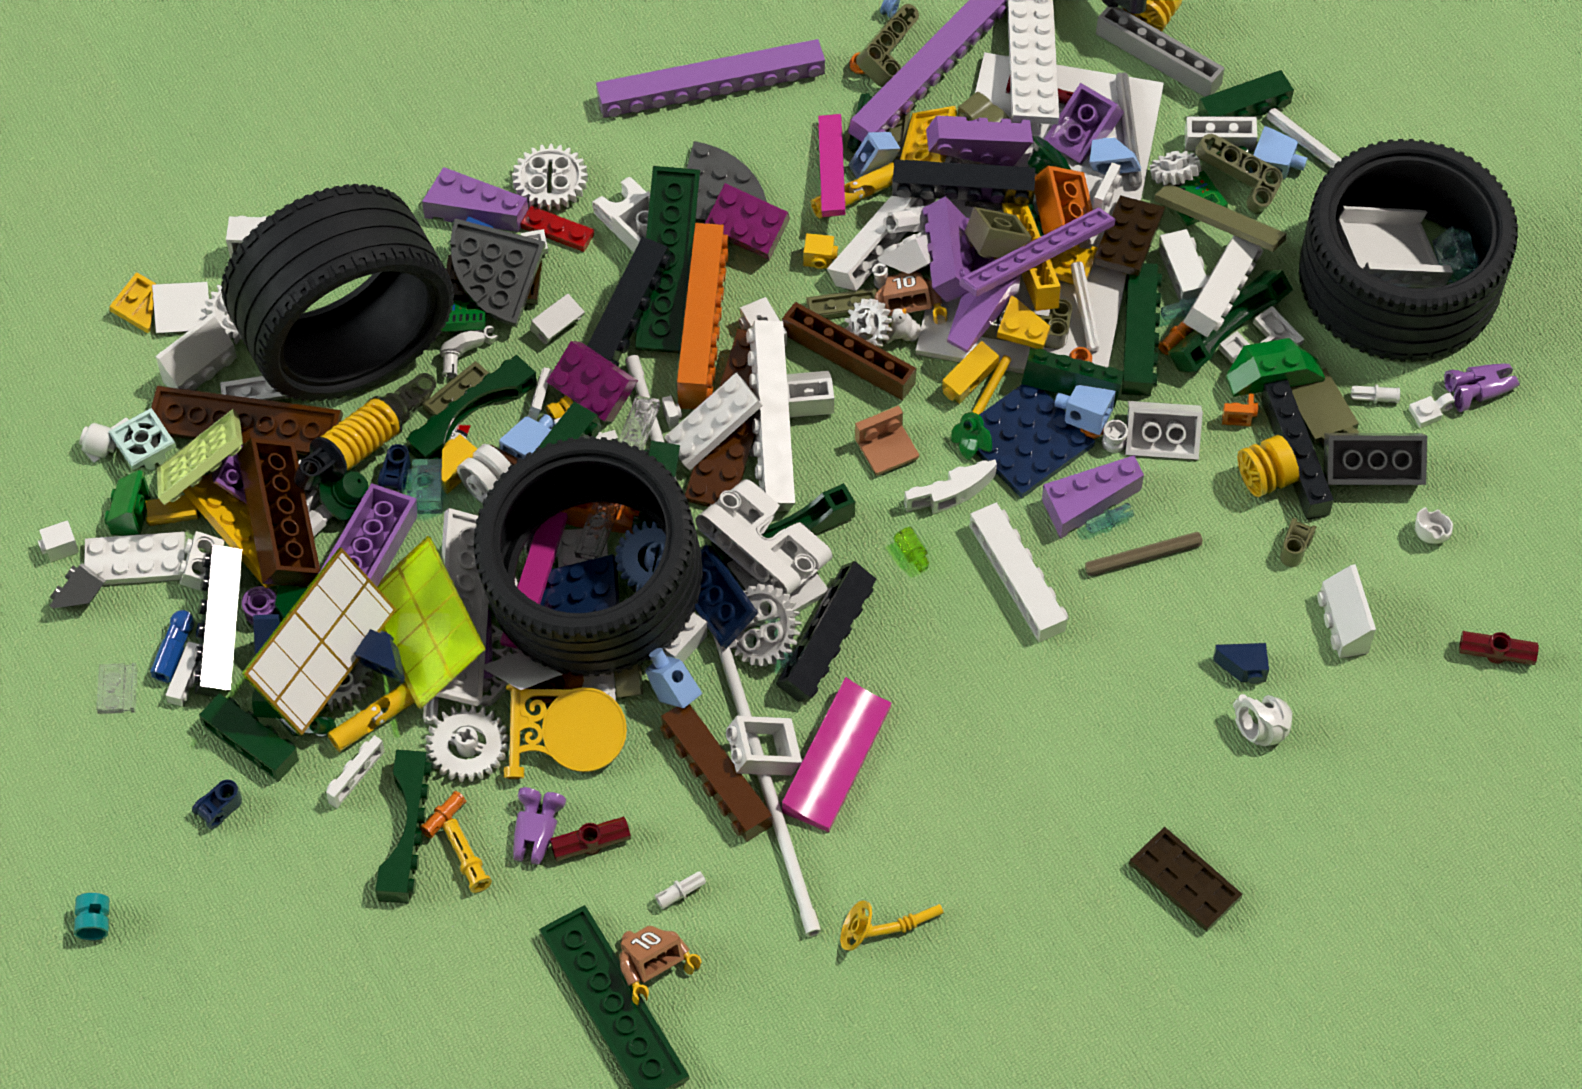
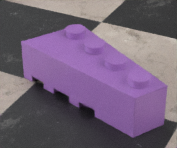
M936 116L926 129L929 152L990 165L1015 166L1033 143L1030 120H1021V123H1011V119H1001L1000 122H988L987 118L967 121L966 117Z
M445 167L442 168L422 201L424 218L433 219V217L444 218V221L454 222L455 218L466 221L469 216L491 225L495 229L519 232L521 221L528 211L527 198Z
M945 196L924 207L923 215L928 216L929 222L925 224V231L927 234H930L931 243L927 244L933 260L930 262L932 287L946 302H949L968 292L959 284L960 278L971 273L973 244L964 232L970 218H966Z
M1133 455L1044 484L1042 501L1060 539L1067 536L1068 532L1074 528L1078 529L1085 525L1086 521L1096 515L1098 517L1112 505H1117L1142 489L1144 474Z

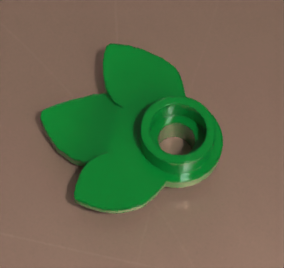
M974 412L965 413L961 417L960 423L954 425L951 431V441L959 443L960 452L967 460H971L975 456L978 448L987 452L992 451L991 434L989 430L983 427L982 417Z

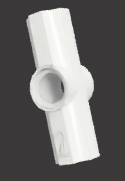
M926 206L906 207L905 210L889 212L884 218V227L887 228L889 233L924 231L925 224L929 223L928 216L923 215V208Z

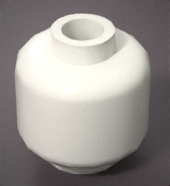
M97 423L84 427L79 445H82L85 453L104 458L109 452L113 453L116 448V444L108 432L112 428Z

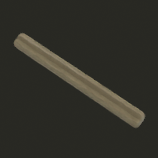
M1193 532L1091 560L1085 563V571L1088 576L1201 546L1203 542L1200 532Z

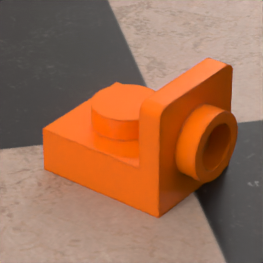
M1254 394L1248 395L1247 404L1236 402L1224 403L1222 425L1251 426L1252 418L1257 417L1258 403H1254Z

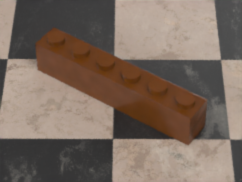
M794 302L783 316V327L787 332L788 338L903 401L916 384L917 368L803 305Z
M688 704L685 708L675 707L661 715L662 726L660 730L667 740L671 739L675 744L674 749L681 759L685 758L689 763L688 768L695 778L699 777L701 779L706 794L709 797L713 796L715 798L720 813L724 817L728 816L732 821L731 826L738 836L742 835L746 842L771 828L773 826L772 814L744 776L736 773L734 763L691 705Z

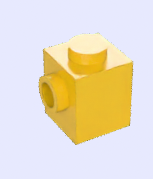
M806 233L803 266L815 267L817 269L828 268L832 261L838 257V246H834V236Z

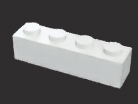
M187 643L166 693L168 703L183 706L184 702L188 700L189 690L194 686L192 685L193 672L197 670L198 663L194 661V652L199 644Z

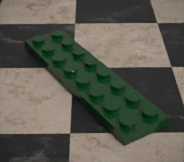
M653 166L646 238L667 246L672 254V261L667 270L664 269L661 275L662 280L659 288L656 291L654 290L650 297L651 303L646 312L643 311L640 317L641 322L636 335V350L669 353L681 352L699 191L700 170Z
M586 905L540 928L539 933L632 1089H673L688 1081L689 1075L640 994H637L639 1005L634 1004L632 1001L633 987L628 985L621 971L619 959Z

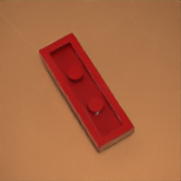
M530 206L521 221V229L529 232L544 229L546 238L585 252L594 236V229L533 206Z

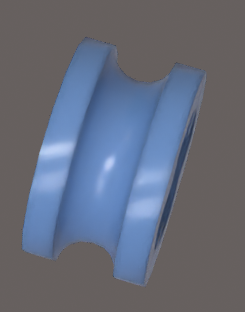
M884 0L880 13L882 15L887 14L891 18L897 12L900 0Z

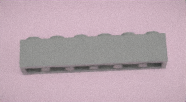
M1107 6L1098 16L1096 35L1204 97L1214 94L1222 85L1225 69L1223 66L1123 9Z

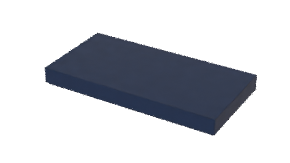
M706 544L701 550L703 574L701 592L698 603L695 604V610L702 619L707 621V627L719 645L727 649L755 618L758 611L713 547Z

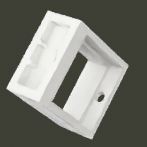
M736 716L726 729V738L730 743L731 760L735 765L736 773L792 776L802 763L791 718ZM747 733L773 735L778 756L751 755Z

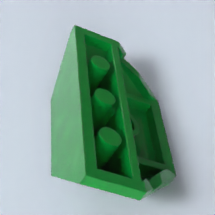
M1290 338L1243 346L1226 375L1233 397L1263 392L1264 384L1288 379L1290 387L1325 380L1318 359Z

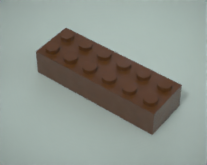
M250 438L237 455L262 583L307 587L316 579L320 572V566L304 489L299 488L294 483V475L299 466L295 443Z

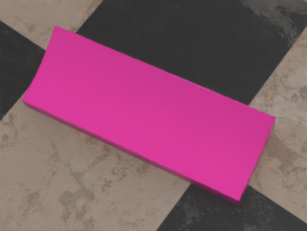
M845 677L782 801L783 814L830 832L891 709L892 702L876 696Z

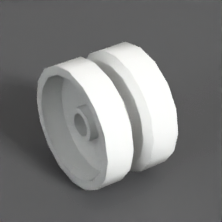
M483 444L473 453V458L465 459L457 467V473L466 489L482 503L487 498L489 489L492 490L494 488V482L500 479V475L503 472L506 473L508 471V467L511 464L496 448L489 444Z

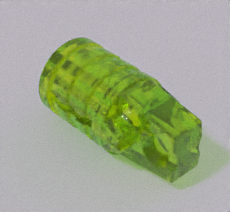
M906 527L896 533L893 540L901 549L908 563L913 562L920 573L927 570L929 561L925 555L928 552L920 539L917 538L913 528Z

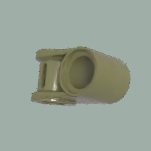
M1296 518L1292 519L1280 554L1281 562L1284 565L1296 567L1301 563L1307 548L1312 542L1317 526L1313 525L1310 527L1297 522Z

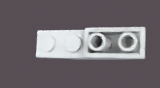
M996 460L980 461L976 465L968 467H957L948 472L947 481H936L932 485L917 486L905 491L904 506L906 511L909 512L930 506L933 514L969 500L993 480L996 475Z

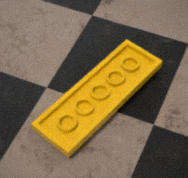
M212 473L202 476V480L194 487L189 485L184 489L183 493L224 541L232 548L242 549V562L265 588L274 586L273 584L262 583L247 504L215 484Z

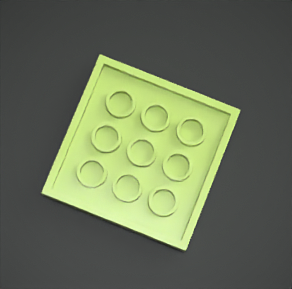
M234 409L157 468L158 498L164 505L169 501L175 502L182 496V491L189 485L194 487L202 480V475L207 471L213 472L222 464L221 460L228 455L231 457L240 451L243 444L240 417Z

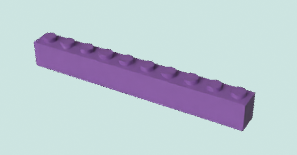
M969 0L851 119L848 133L863 142L869 132H886L889 128L893 129L898 124L900 117L911 111L916 100H922L927 93V89L930 86L934 87L939 82L941 75L944 72L948 73L952 69L954 62L964 57L968 47L976 45L981 34L984 31L988 32L992 28L994 21L1004 16L1007 11V7H1005L1007 0Z
M819 39L596 82L597 98L603 118L615 117L625 113L660 108L696 99H706L711 96L726 95L762 86H772L777 83L795 81L807 77H817L825 74V58Z

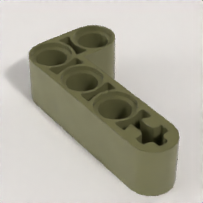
M911 4L903 5L893 14L856 58L859 68L880 87H883L901 69L900 64L889 52L919 18L918 10Z
M1214 134L1205 135L1195 147V153L1199 159L1252 187L1246 202L1251 212L1261 213L1271 204L1283 180V175L1279 169ZM1224 155H1229L1233 162L1227 161ZM1245 166H1250L1253 173L1246 171ZM1265 177H1270L1274 184H1269ZM1256 196L1261 197L1264 204L1257 202Z
M1059 299V308L1050 309L1049 316L1038 315L1050 325L1045 348L1060 349L1067 343L1072 305L1066 299ZM1006 309L1000 313L981 337L1008 341L997 338V331Z

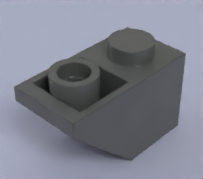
M82 563L78 567L73 565L65 575L68 581L63 588L58 585L51 594L50 598L53 601L49 606L54 609L90 603L106 580Z

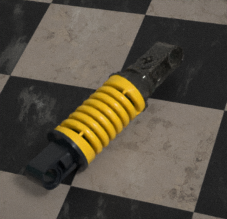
M420 373L407 384L399 387L394 393H387L383 397L374 396L370 398L367 403L332 427L331 430L312 440L309 447L310 455L301 460L294 475V483L299 488L308 490L326 477L336 480L342 478L353 466L363 461L391 438L401 434L403 430L402 424L406 423L409 417L431 397L436 387L435 378L428 373Z

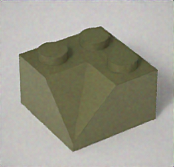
M974 207L964 231L978 251V254L984 258H1001L1027 244L1032 238L1016 215Z

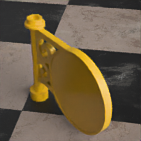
M511 684L506 686V690L511 691L509 766L504 767V778L524 779V767H519L520 754L523 752L537 751L545 753L561 766L577 772H592L602 769L614 761L620 754L626 740V719L619 704L605 692L586 687L572 690L526 688L519 690ZM531 697H557L548 709H546V705L542 700H533L529 706L531 712L535 711V706L541 707L540 714L536 716L530 715L525 708L527 700ZM543 720L542 728L536 722ZM532 728L538 732V737L534 740L530 739L533 733L527 732L525 734L527 745L520 746L521 731ZM542 739L544 741L545 747L538 745L542 741Z

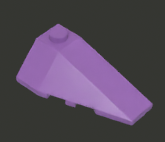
M1021 274L977 297L970 292L963 294L947 342L968 353L1005 309L1010 297H1015L1019 292Z

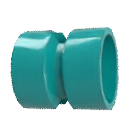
M84 893L75 898V915L77 917L74 921V935L77 938L101 940L108 936L109 919L107 916L109 915L110 903L108 896L100 893Z

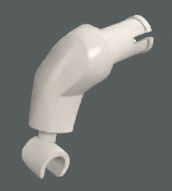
M487 326L484 332L481 330L463 332L446 341L440 348V355L443 357L442 376L446 378L448 374V379H453L458 375V358L467 350L479 347L484 342L487 344L495 343L497 335H487L492 333L494 328Z

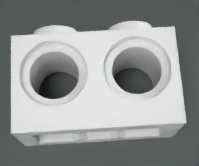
M198 531L195 532L192 539H187L184 548L187 558L186 561H181L178 574L182 575L180 585L200 590L201 578L205 576L206 568L202 567L204 553L200 552L198 548H202L208 553L212 545L224 546L225 541L223 539ZM193 569L200 571L202 575L195 574Z

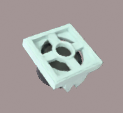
M152 408L108 431L133 470L139 467L154 470L157 463L160 465L164 463L166 459L165 453L176 447L174 440Z

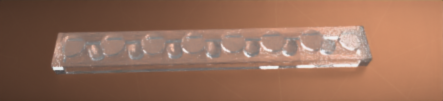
M636 395L618 442L622 443L624 441L631 447L635 445L639 450H643L660 408L659 399ZM593 503L574 550L576 558L591 560L601 557L621 504Z

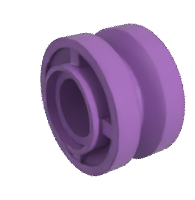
M257 586L244 594L242 608L250 624L253 625V615L276 614V595L270 588ZM259 605H265L262 608H256Z

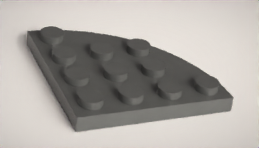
M696 141L693 142L687 169L700 170L695 223L705 224L725 183L767 202L759 181L739 159L715 146Z
M455 218L450 240L451 256L455 274L462 289L478 308L485 311L487 315L517 328L546 247L545 241Z

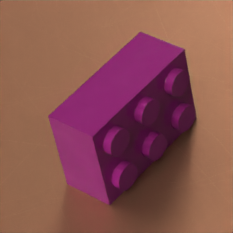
M725 183L705 224L724 225V234L728 235L729 242L770 260L790 217L787 211Z
M571 341L546 382L576 403L597 414L603 421H614L638 380L582 342Z

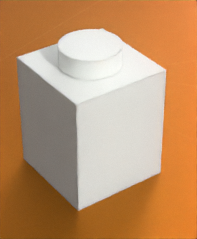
M68 520L39 530L42 539L38 540L42 555L47 553L50 562L79 553Z

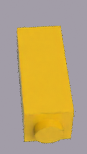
M981 341L942 380L944 395L951 401L956 400L960 404L998 366L999 355Z

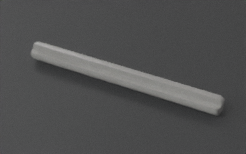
M1119 72L1116 74L1115 80L1119 106L1124 111L1121 117L1124 145L1135 153L1140 164L1129 77L1127 73ZM1141 171L1128 173L1129 186L1131 188L1141 187Z

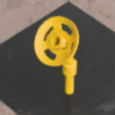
M865 900L859 901L852 907L844 921L840 937L841 946L844 950L852 951L861 944L864 938L901 931L905 933L906 929L908 931L912 930V927L915 929L918 924L943 914L942 906L938 904L912 915L910 913L908 917L905 915L903 919L898 918L897 922L872 926L871 904ZM865 909L869 912L868 916L865 915ZM852 938L856 940L854 945H851L850 939Z

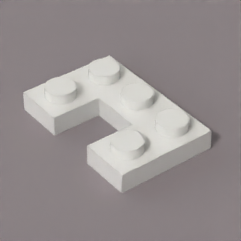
M1273 306L1254 319L1253 324L1267 337L1262 342L1290 338L1298 345H1301L1304 341V338ZM1236 331L1221 342L1218 349L1233 364L1243 346L1250 344Z

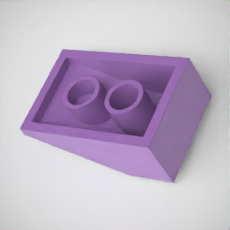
M1080 83L1060 113L1058 125L1053 124L1044 140L1048 141L1059 152L1082 164L1091 154L1092 140L1106 138L1113 131L1124 111L1117 103Z

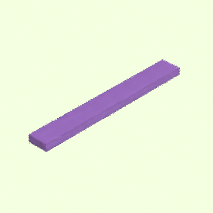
M1098 207L960 278L959 285L977 297L1115 225V218Z

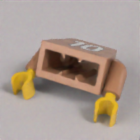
M901 271L898 275L888 276L885 285L875 294V300L884 303V309L891 311L888 316H892L894 309L905 308L907 310L906 313L934 307V323L938 324V315H943L945 322H947V310L941 306V296L933 289L932 281L923 278L919 271L910 274Z
M647 926L636 933L627 931L622 936V952L619 955L620 968L628 985L633 987L632 1001L636 1005H639L637 994H643L646 1001L649 994L648 988L645 985H640L639 981L645 983L682 960H685L684 971L689 975L693 974L694 966L698 970L701 966L700 956L690 954L688 952L690 949L674 931H665L654 926Z

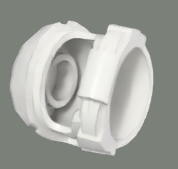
M1241 694L1233 703L1236 724L1242 735L1256 745L1271 746L1282 742L1289 735L1292 726V711L1283 700L1267 695L1260 702L1257 699L1254 700ZM1249 708L1255 713L1258 724H1255L1252 721L1251 715L1248 714Z

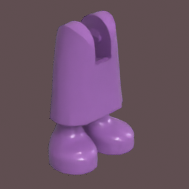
M1507 363L1468 367L1466 372L1452 369L1444 374L1445 387L1449 392H1455L1454 405L1459 412L1467 411L1474 397L1478 402H1482L1511 391L1520 385L1516 376H1509L1513 372V368Z
M523 787L519 789L518 799L524 805L525 811L518 812L513 859L522 862L527 843L534 844L531 864L539 865L546 854L550 838L553 837L557 826V820L553 818L554 814L565 807L566 798L554 792L545 793L542 814H537L542 795L535 789Z

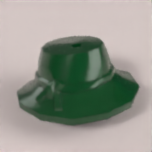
M1032 136L1034 148L1027 163L1031 168H1035L1036 174L1047 166L1071 170L1067 160L1048 141L1039 136Z
M349 470L342 478L337 480L326 477L318 485L319 500L328 513L339 520L349 521L368 490V481L359 472Z

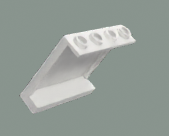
M1343 206L1336 218L1337 231L1347 253L1361 268L1378 279L1402 287L1435 288L1445 286L1453 274L1450 265H1439L1421 222L1427 214L1426 210Z

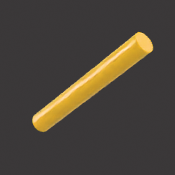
M1003 355L972 412L981 414L984 411L1012 360L1009 356Z

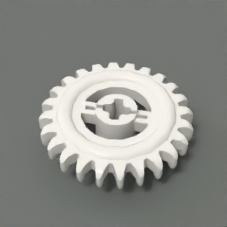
M462 704L460 713L454 707H451L452 716H448L443 711V722L437 718L434 719L437 728L429 726V733L432 736L426 735L425 739L429 744L425 745V750L429 752L428 760L433 761V768H440V775L449 773L450 780L458 776L459 782H463L465 777H468L469 781L472 782L474 776L483 779L484 772L489 775L493 774L491 767L499 768L500 762L498 760L506 759V755L503 752L509 750V746L506 744L509 741V736L505 734L507 728L505 725L500 727L502 724L500 717L493 721L495 717L493 711L485 716L486 710L484 706H482L479 713H476V707L472 705L470 711L467 712L464 704ZM476 731L484 736L486 745L478 742ZM449 744L455 745L457 752L463 757H472L476 753L479 756L467 760L459 759L451 753Z

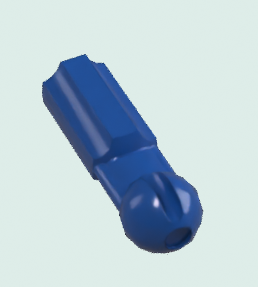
M179 610L170 617L169 629L165 639L162 640L150 670L151 677L158 681L166 683L172 681L183 653V646L187 636L194 627V618L188 611Z

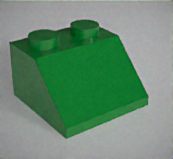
M138 470L119 479L116 489L112 490L110 498L111 508L105 513V524L108 525L111 535H141L147 513L146 501L151 498L143 471Z

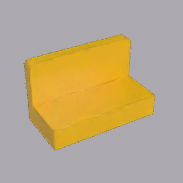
M182 495L175 502L169 501L165 505L159 499L146 501L148 515L146 520L149 526L199 519L198 509L186 495Z

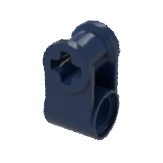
M395 444L387 450L383 468L379 474L378 486L404 493L411 468L409 452L404 445ZM397 458H403L400 461H394Z
M222 780L205 796L195 802L192 812L195 815H199L206 822V826L209 829L218 827L225 818L242 804V795L237 784L232 780ZM227 793H234L229 798H223Z

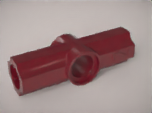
M1462 631L1459 643L1460 654L1486 657L1495 664L1511 661L1535 665L1539 651L1538 642L1512 639L1503 632L1487 635ZM1494 646L1501 647L1503 650H1499Z
M623 816L597 825L586 823L577 831L550 838V844L556 861H560L583 853L594 855L603 847L630 840L631 834L628 823ZM589 836H593L596 838L593 841L585 840V838Z

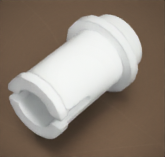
M883 263L874 265L872 269L875 277L874 285L877 289L885 285L886 278L890 276L886 265Z

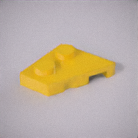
M136 272L109 306V311L144 332L149 333L154 308L152 285H156V283Z
M1011 296L997 331V338L1036 349H1044L1050 332V325L1017 298Z

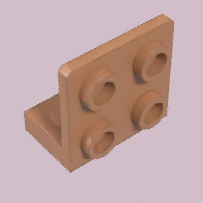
M899 405L855 423V440L875 475L883 474L919 458L918 451L902 426L903 412Z

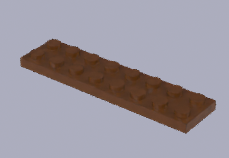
M737 330L719 387L737 373L750 388L749 377L752 374V366L748 365V353L751 351L750 343H747L746 330ZM755 413L694 466L685 493L688 502L709 507L718 501L722 492L733 489L742 481L756 434L752 432V422L755 419Z
M157 386L151 406L171 437L194 440L234 409L240 417L243 442L241 446L250 438L294 442L296 453L302 455H310L309 447L311 441L331 430L332 427L341 422L343 416L342 411L337 409Z

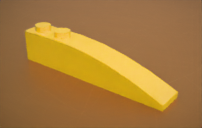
M1002 203L1004 213L1013 214L1019 218L1032 237L1030 242L1041 237L1028 204ZM1050 259L1021 274L1035 311L1059 308L1061 286Z

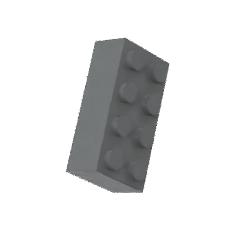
M1324 433V476L1327 484L1426 485L1427 435L1423 433Z

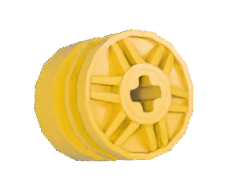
M1147 0L1145 12L1130 14L1162 32L1170 22L1171 17L1181 6L1182 0Z
M1280 435L1263 440L1260 445L1253 444L1249 448L1246 447L1238 451L1237 461L1240 474L1249 491L1256 497H1261L1275 491L1276 486L1283 488L1297 482L1299 479V468L1293 450Z

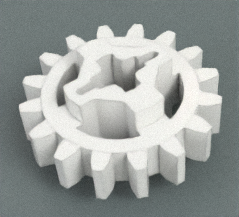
M1173 151L1171 154L1168 152L1165 157L1158 156V160H1153V164L1150 165L1152 180H1156V183L1163 182V185L1168 183L1179 185L1180 182L1183 184L1185 180H1193V176H1198L1201 171L1199 158L1195 156V153L1188 154V151L1183 153Z
M861 299V303L855 302V310L849 309L848 312L851 316L850 318H845L849 326L844 329L875 346L883 347L882 340H889V337L886 335L887 331H892L888 324L893 319L887 317L891 311L884 309L885 304L875 299Z

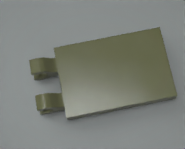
M1326 368L1322 369L1325 377L1324 381L1291 387L1311 440L1314 444L1321 442L1323 447L1324 433H1359L1357 430L1358 421Z

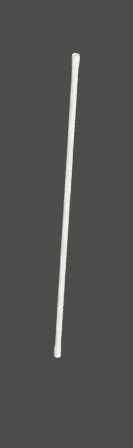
M631 355L625 359L629 375L638 380L635 390L650 438L653 441L664 442L644 379L639 356ZM714 637L738 716L752 717L729 646L727 649L721 647ZM747 733L751 755H764L758 734ZM757 774L767 808L772 814V824L800 909V917L806 936H816L821 933V928L808 895L771 775Z

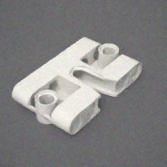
M743 480L733 489L722 492L717 502L696 517V525L704 535L765 586L774 585V588L783 589L782 594H790L796 588L806 585L810 577L832 559V552L823 541L800 522L781 530L772 538L763 537L762 534L774 519V514L780 505L752 481Z

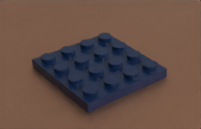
M1024 384L979 414L984 422L983 427L989 430L991 434L992 451L987 452L978 448L976 452L983 461L996 460V474L1021 499L1095 446V441L1085 436L1080 431V428L1065 422L1066 412L1062 408L1055 407V401L1043 389Z
M611 554L551 569L540 605L567 613H589L619 604L618 570L616 569L617 562L615 561V556Z

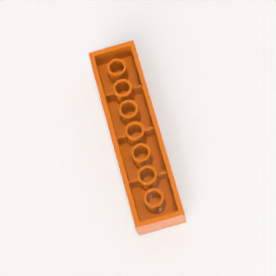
M695 223L677 378L678 404L680 409L695 410L713 394L712 385L713 381H715L716 367L714 366L718 355L717 341H719L720 337L719 321L722 319L721 302L724 300L723 284L726 281L725 266L726 262H728L729 252L727 248L728 235L724 234V225Z

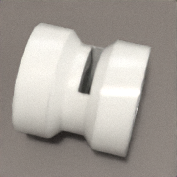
M1111 420L1105 424L1102 445L1106 451L1118 453L1125 448L1128 428L1124 422Z

